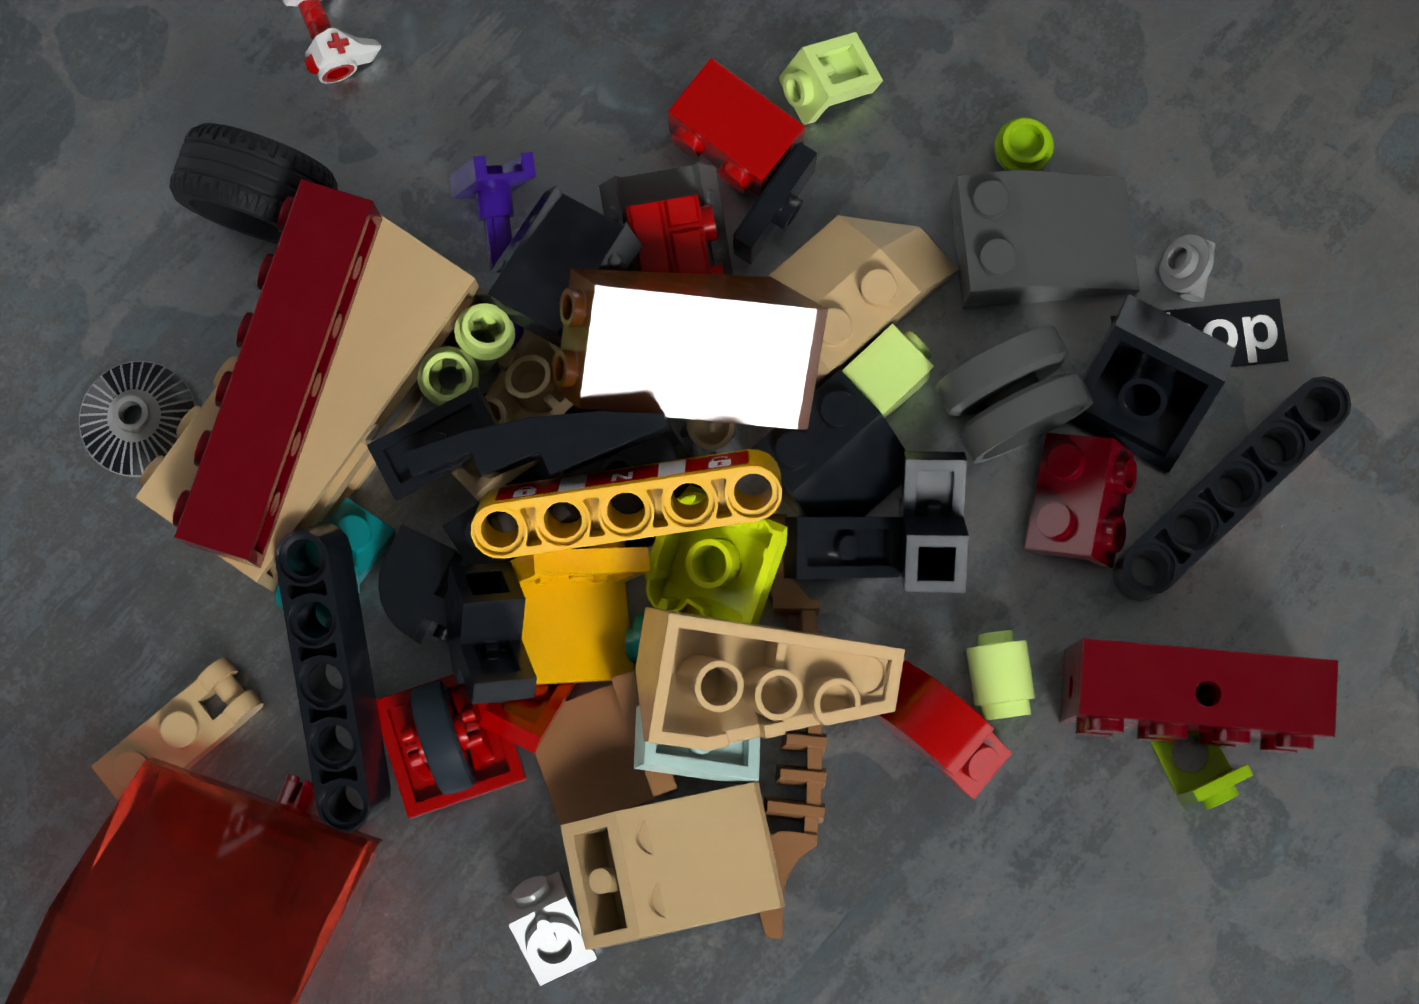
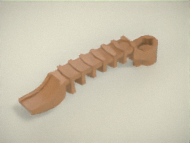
M772 514L768 519L785 526L787 514ZM783 553L768 595L772 603V616L787 617L788 630L823 635L822 631H817L816 616L820 614V599H810L793 579L784 578ZM822 724L806 727V732L787 731L785 735H782L781 750L806 752V767L777 764L775 784L805 787V801L764 796L763 805L766 817L803 821L802 833L780 831L770 835L783 897L786 881L793 867L800 858L817 846L818 823L823 824L825 803H821V790L826 785L827 771L826 768H822V754H825L827 734L822 733ZM783 908L759 913L766 937L782 940Z

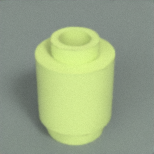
M1013 630L976 635L978 646L966 649L974 707L981 706L982 717L986 721L1031 715L1029 699H1035L1027 641H1014Z

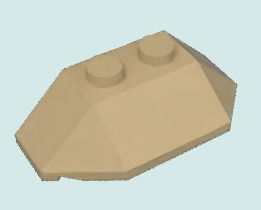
M838 215L767 277L778 280L828 309L814 390L816 391L839 369L842 371L892 323L897 326L955 276L959 268L918 226Z

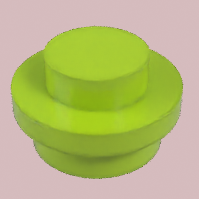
M1027 117L1016 118L1004 124L999 130L994 143L996 159L1006 171H1041L1049 163L1054 150L1053 138L1047 127L1041 122Z

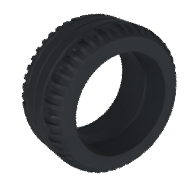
M203 123L189 130L185 136L184 144L181 147L169 184L174 199L190 211L234 231L274 244L279 243L282 234L278 230V219L282 205L288 196L295 197L301 179L338 190V184L333 173L312 157L265 136L216 123Z

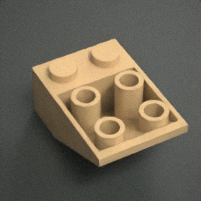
M759 782L619 810L560 825L585 951L625 944L786 907Z

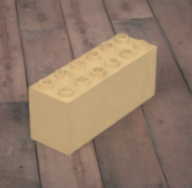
M382 215L378 234L262 567L257 568L219 556L249 578L276 593L279 584L275 564V551L279 542L289 533L320 522L326 523L346 497L350 500L354 497L376 466L367 445L405 425L425 398L418 384V369L422 360L428 353L437 348L445 346L458 348L454 333L458 316L466 308L481 304L475 297L479 289L475 277ZM236 356L228 358L220 367L213 381V385L216 388L202 407L199 405L194 406L183 417L176 432L179 438L166 456L160 455L147 466L140 478L139 484L142 488L135 498L172 524L177 500L184 490H191L199 468L194 465V455L198 441L205 430L212 431L220 409L215 404L219 382L226 371L233 372L238 358Z

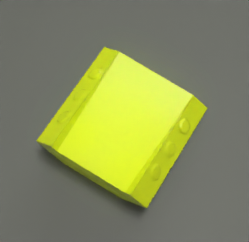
M689 485L677 500L686 505H695L703 501L707 493L698 487ZM765 518L755 522L656 536L649 556L650 572L644 574L647 583L646 592L648 600L657 609L758 625L786 547L788 527Z

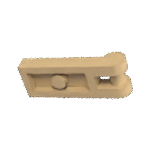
M222 657L209 665L192 684L91 766L128 814L137 813L263 707L264 703L253 689L246 691L235 678L238 670L227 657ZM215 693L227 706L216 718L204 704Z

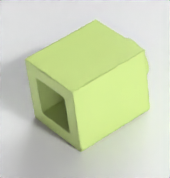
M892 323L849 363L842 372L887 419L929 380L935 366L929 361L932 353L926 344L909 330L902 334Z

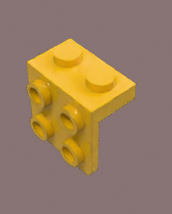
M625 541L588 546L586 549H566L519 556L509 561L513 566L526 598L522 641L537 677L536 685L611 681V678L633 670V662L629 661L625 646L626 631L630 628L625 582L650 572L648 547L625 548Z

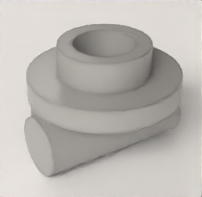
M1195 234L1184 235L1173 241L1164 252L1160 262L1159 274L1163 284L1171 290L1180 293V297L1184 300L1202 302L1208 277L1214 264L1215 243Z

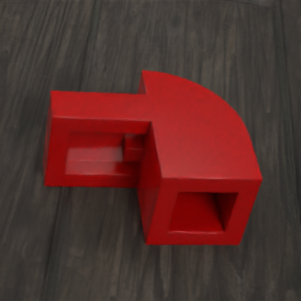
M906 660L903 662L895 712L876 715V717L902 742L925 756L961 792L974 800L1011 756L1012 752L992 733L994 728L964 700L928 673Z

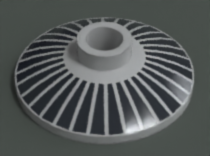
M131 361L119 364L100 375L86 392L79 412L81 439L91 457L105 469L120 476L141 478L147 466L160 455L165 457L179 438L176 432L181 420L190 409L197 406L195 397L187 383L166 366L150 361ZM139 405L142 409L140 420L134 424H125L124 413L127 408Z

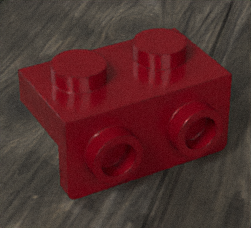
M1046 433L1024 549L1033 554L1089 560L1099 567L1113 568L1116 553L1122 550L1126 539V523L1123 514L1127 494L1132 493L1137 480V465L1134 460V454L1114 438Z

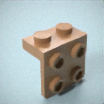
M634 670L611 678V685L565 701L535 752L561 825L633 808L679 790L674 778L678 775L634 769L636 707L640 705Z

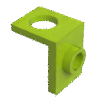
M1187 733V736L1198 738L1199 734ZM1174 739V742L1171 743L1149 741L1181 806L1201 801L1205 810L1214 808L1240 795L1235 784L1254 776L1248 764L1231 768L1221 748L1205 746L1207 760L1204 766L1196 772H1186L1175 764L1172 757V749L1178 739Z

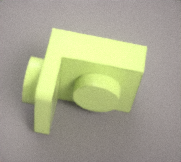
M857 32L802 47L779 76V81L787 101L794 107L804 125L816 122L829 106L873 93L883 82Z

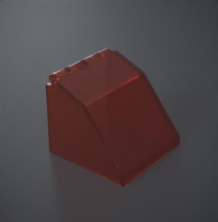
M149 758L144 761L48 908L5 1004H328L383 839L358 830L344 833L327 826L319 816L160 759Z

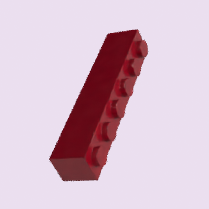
M303 179L299 183L295 197L288 196L285 199L278 219V230L282 234L275 254H267L259 270L257 287L261 290L258 302L254 313L247 312L244 315L238 329L236 345L240 348L236 364L233 372L226 371L223 374L216 391L215 404L220 409L212 431L205 430L195 450L194 465L199 468L190 491L184 490L181 493L173 512V525L177 527L174 537L188 546L257 568L262 567L382 222V217L372 200Z

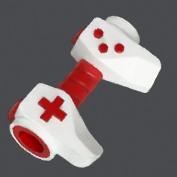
M283 0L286 6L298 7L312 39V43L305 52L306 58L304 62L307 70L312 74H317L321 83H335L348 78L357 70V65L372 62L380 51L381 45L375 39L358 38L336 28H331L326 12L322 7V0Z

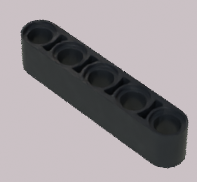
M1325 376L1315 377L1304 383L1287 397L1119 556L1114 564L1112 573L1114 585L1118 591L1126 598L1140 602L1150 600L1174 585L1344 423L1351 409L1350 395L1344 385L1334 378ZM1305 397L1317 398L1324 404L1327 410L1325 422L1316 421L1308 415L1304 405ZM1263 437H1274L1281 442L1285 449L1284 462H1275L1266 457L1261 445ZM1220 477H1232L1239 482L1243 490L1241 503H1232L1223 498L1218 487ZM1177 517H1190L1196 521L1201 532L1198 544H1188L1179 538L1175 530ZM1142 556L1154 562L1158 570V579L1155 585H1143L1135 579L1131 569L1134 557Z
M320 522L287 534L277 546L275 564L317 810L321 820L327 827L336 832L350 833L359 830L387 807L391 798V785L351 545L347 535L341 528L331 523ZM308 540L314 542L320 549L322 554L320 568L313 566L307 559L305 546ZM317 602L322 603L329 609L332 616L331 629L324 627L318 621L316 616ZM327 664L336 667L343 679L342 689L332 686L326 676ZM336 725L345 728L350 733L353 740V749L342 746L338 741ZM346 786L355 789L361 795L363 809L356 808L348 801Z

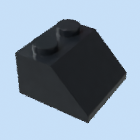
M1128 294L1082 379L1094 402L1088 409L1070 420V422L1099 437L1114 438L1134 455L1170 472L1226 382L1236 348Z
M840 369L814 391L808 429L775 427L751 448L770 454L777 462L781 472L782 499L799 517L867 516L902 484L903 457L906 449L882 413ZM762 476V477L766 480V482L770 485V482H769L764 476Z

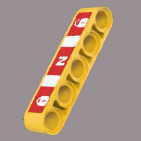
M746 449L500 486L489 490L482 497L471 523V537L475 546L483 554L492 558L505 559L755 522L768 518L777 510L782 499L781 472L777 462L770 454L758 449ZM751 473L764 476L770 482V485L762 494L750 496L740 492L736 487V483L741 477ZM694 483L701 486L706 491L707 496L700 503L686 505L674 497L673 491L679 485ZM620 493H632L643 501L644 507L639 512L623 514L612 506L610 500ZM558 502H568L580 511L582 517L572 523H561L551 516L548 508ZM496 511L506 512L516 519L519 527L511 532H499L488 523L486 516Z

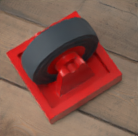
M454 674L376 700L382 736L408 819H413L528 780L517 745L479 726L488 703L472 704L465 683L456 684Z

